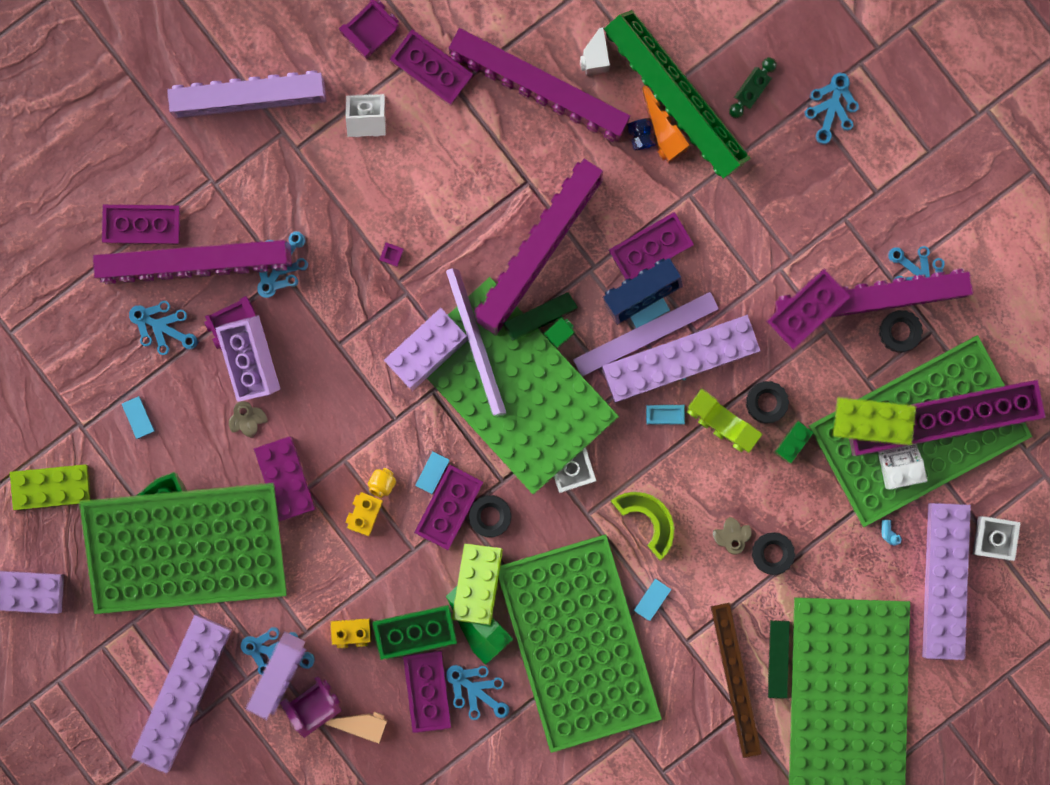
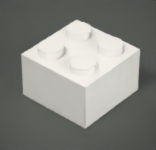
M978 516L972 554L1015 561L1020 522Z

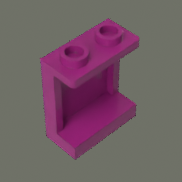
M370 0V3L346 25L343 24L339 28L340 33L365 59L370 57L399 29L397 24L399 20L392 13L389 15L384 10L386 7L380 0Z
M247 296L226 308L205 316L207 321L204 324L208 332H213L215 338L212 340L217 349H221L216 327L257 316Z
M318 676L315 678L317 683L292 702H289L286 698L280 702L294 728L303 738L342 711L338 705L341 703L334 693L331 694L329 691L332 689L326 679L322 681Z

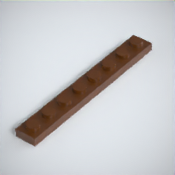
M730 603L710 606L742 758L761 755L762 752Z

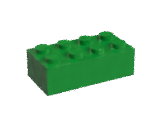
M449 605L373 621L381 660L457 643Z

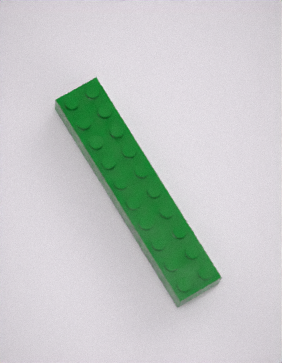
M633 10L619 14L604 28L606 37L616 44L618 52L628 59L630 67L640 74L642 82L652 89L654 97L664 104L666 112L676 119L678 127L688 134L690 142L700 149L702 157L712 164L714 172L719 177L726 178L751 159Z

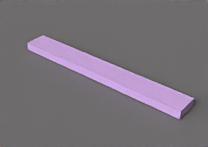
M451 268L446 273L492 413L496 416L505 415L507 413L460 271Z
M711 292L573 359L583 377L601 368L603 365L609 364L719 308Z

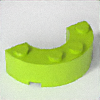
M703 389L698 392L688 406L687 413L695 419L699 418L698 423L706 429L708 427L714 430L713 434L721 440L726 438L734 444L732 447L741 453L743 450L749 453L762 436V433L732 414Z
M628 492L610 500L622 516L629 512L637 511L645 514L653 524L654 533L647 546L658 560H661L668 553L674 537L673 519L666 506L654 496L642 492Z

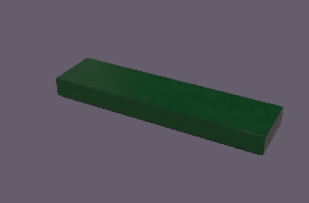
M569 292L504 322L503 326L512 341L576 311L578 306Z
M770 620L768 698H787L790 621Z

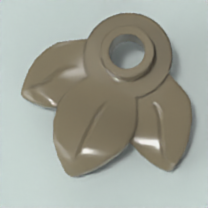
M240 401L234 406V414L229 419V428L231 432H237L241 429L244 435L253 438L257 432V424L266 423L267 417L262 409L252 407L246 401ZM241 408L247 410L245 414H241L239 411Z
M732 517L727 518L723 530H713L715 542L719 546L726 547L727 551L733 555L740 554L744 550L745 543L751 538L752 534L749 525L740 527L738 521ZM733 542H738L739 546L733 547L731 544Z

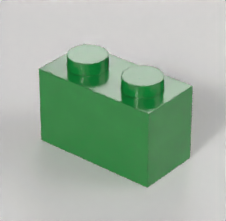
M560 318L544 333V336L558 349L574 335V326L568 319L563 320Z
M799 421L795 422L773 453L788 464H791L814 432Z

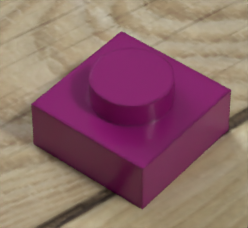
M386 242L379 261L398 267L404 249Z

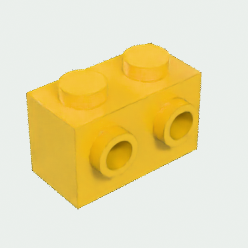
M363 492L360 495L356 494L352 504L355 506L353 513L349 512L345 522L348 524L347 528L370 536L383 500Z
M370 618L330 622L332 645H337V648H347L348 644L356 643V647H363L372 641Z

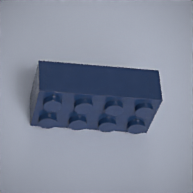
M670 258L657 261L651 269L648 270L646 268L638 273L639 276L634 279H626L622 282V286L616 289L611 288L605 293V296H603L605 307L616 325L683 287L681 275Z

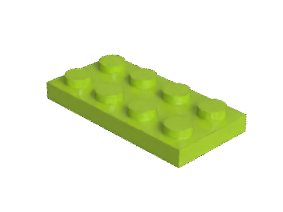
M838 397L833 436L912 445L916 406Z
M87 464L10 472L13 510L79 504L80 501L91 500Z
M464 544L452 620L491 625L503 553L502 548Z

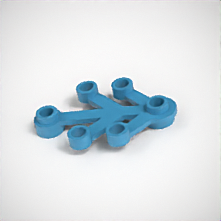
M844 73L835 74L830 84L821 89H814L810 94L813 101H819L823 95L834 91L832 98L815 107H809L805 111V117L813 119L816 114L828 109L822 129L816 133V141L819 144H827L832 138L829 130L835 111L842 122L841 128L844 131H849L853 127L852 120L848 118L839 101L841 93L847 102L848 112H856L859 104L854 101L848 89L850 79ZM842 80L843 86H838L837 81ZM818 92L820 97L814 98L813 93ZM855 104L856 109L851 110L849 105ZM812 110L814 112V115L809 116L807 114V111ZM844 122H849L850 127H844ZM820 134H825L826 140H821Z
M297 231L289 236L291 255L296 248H300L305 244L304 235ZM298 236V241L294 242L293 238ZM299 258L295 263H292V267H287L286 271H276V269L272 268L269 278L267 272L259 273L261 282L257 287L259 295L264 298H270L278 289L297 286L298 278L294 275H288L285 280L277 282L276 280L279 275L297 270H306L308 262L303 258ZM304 261L305 265L303 267H299V263ZM291 278L295 279L293 284L289 283ZM269 285V289L264 291V286Z
M922 246L917 251L920 257L921 269L904 257V252L901 248L895 247L889 251L888 258L891 262H899L915 276L925 274L926 278L930 277L928 264L930 250L928 247ZM921 249H926L927 254L925 256L921 255ZM895 251L900 253L899 258H894L893 253ZM941 258L935 259L932 263L935 272H943L944 260ZM936 261H940L942 263V266L940 268L935 266ZM897 276L894 279L903 278V276ZM906 277V281L912 280L913 277Z
M161 301L158 305L144 308L140 305L131 308L129 318L134 324L138 325L141 334L140 343L143 346L148 347L153 342L152 337L148 335L145 323L153 327L158 343L157 352L160 355H167L169 353V346L166 345L162 332L181 341L186 349L191 350L197 346L198 339L193 334L184 335L167 326V324L176 321H185L187 313L184 310H178L175 314L154 319L150 315L158 312L166 313L170 310V304L167 301ZM163 303L168 305L166 310L161 309ZM138 311L142 313L140 318L135 317V313ZM180 312L185 314L183 319L178 318ZM145 337L150 339L148 344L143 343ZM187 338H192L193 342L191 345L186 344ZM162 346L167 348L165 353L160 352Z
M271 627L268 632L257 638L247 636L241 642L242 651L247 655H252L259 667L258 672L260 675L264 673L261 667H267L268 663L264 662L260 653L267 654L268 658L271 659L279 641L270 646L262 645V643L269 639L275 640L278 638L280 631L276 627ZM270 631H275L277 635L272 636ZM295 632L289 633L298 638V635ZM247 644H252L253 649H249ZM304 652L299 665L304 669L311 668L315 661L314 655L310 652ZM303 659H308L309 664H304Z
M453 665L448 668L446 678L453 684L455 696L453 704L456 708H462L465 704L461 693L462 684L468 690L470 719L477 720L480 717L476 696L493 708L494 714L498 718H505L509 714V707L506 703H498L481 690L488 688L501 689L504 685L502 678L496 677L493 680L472 683L466 677L477 675L482 678L486 677L489 672L486 666L482 665L478 668L464 670L461 666ZM485 668L486 674L481 675L479 669ZM455 671L459 673L457 679L452 677V673ZM496 680H500L502 682V685L500 687H496L494 685V682ZM462 699L463 704L458 706L455 701ZM504 707L505 713L499 714L498 708ZM473 710L478 712V716L475 718L471 716Z

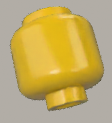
M387 468L375 470L368 481L369 491L379 498L388 496L396 484V479L393 477L394 473Z

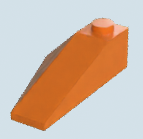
M644 85L642 93L657 148L659 149L657 153L663 161L666 160L669 163L686 152L689 144L676 125L671 126L669 115L666 111L659 109L661 106L650 89Z

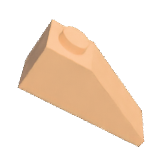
M374 712L373 714L335 717L324 724L379 743L387 719H384L385 715Z

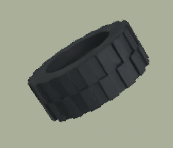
M897 310L888 314L879 326L881 342L892 352L902 353L912 350L922 339L923 330L920 319L914 313H910L907 310ZM904 322L909 326L910 335L906 340L898 341L892 336L891 330L895 323Z
M763 381L754 385L746 397V408L749 415L760 423H774L784 417L788 410V394L780 384L773 381ZM764 393L773 394L777 400L775 409L770 412H765L758 406V399Z
M493 495L483 496L476 500L470 509V524L474 531L481 536L488 538L497 537L508 529L511 522V510L508 504L500 497ZM487 507L496 508L500 514L498 523L493 526H487L481 520V512Z
M766 533L760 536L755 541L754 547H752L754 564L766 574H782L794 563L795 548L791 540L780 533ZM776 544L781 547L783 557L779 562L770 563L765 559L764 550L768 545Z

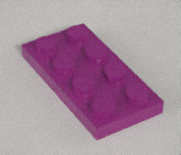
M413 29L389 59L393 64L450 106L473 77L470 71Z
M103 204L102 243L179 244L180 206Z
M673 212L608 251L626 280L629 278L634 279L639 276L638 273L646 268L649 270L654 267L657 261L671 259L694 244L678 216Z
M823 269L766 322L793 350L846 302L850 295Z
M449 464L414 533L449 550L483 481Z
M442 651L404 655L403 660L413 733L451 728Z

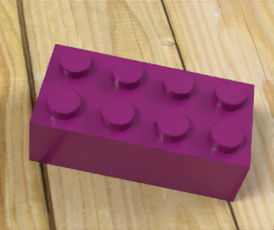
M289 436L254 448L265 484L274 483L278 522L316 510L293 438Z

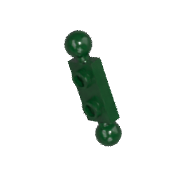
M765 58L762 62V69L755 67L733 97L738 103L731 105L729 108V115L732 118L738 119L742 117L744 107L751 109L772 80L767 74L775 71L777 68V62L774 58Z

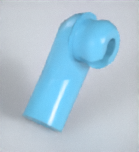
M882 520V538L890 545H899L902 539L900 535L891 530V520Z

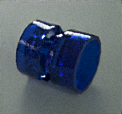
M651 118L640 119L627 124L629 135L633 136L631 142L634 151L657 145L655 134L651 133L653 130Z

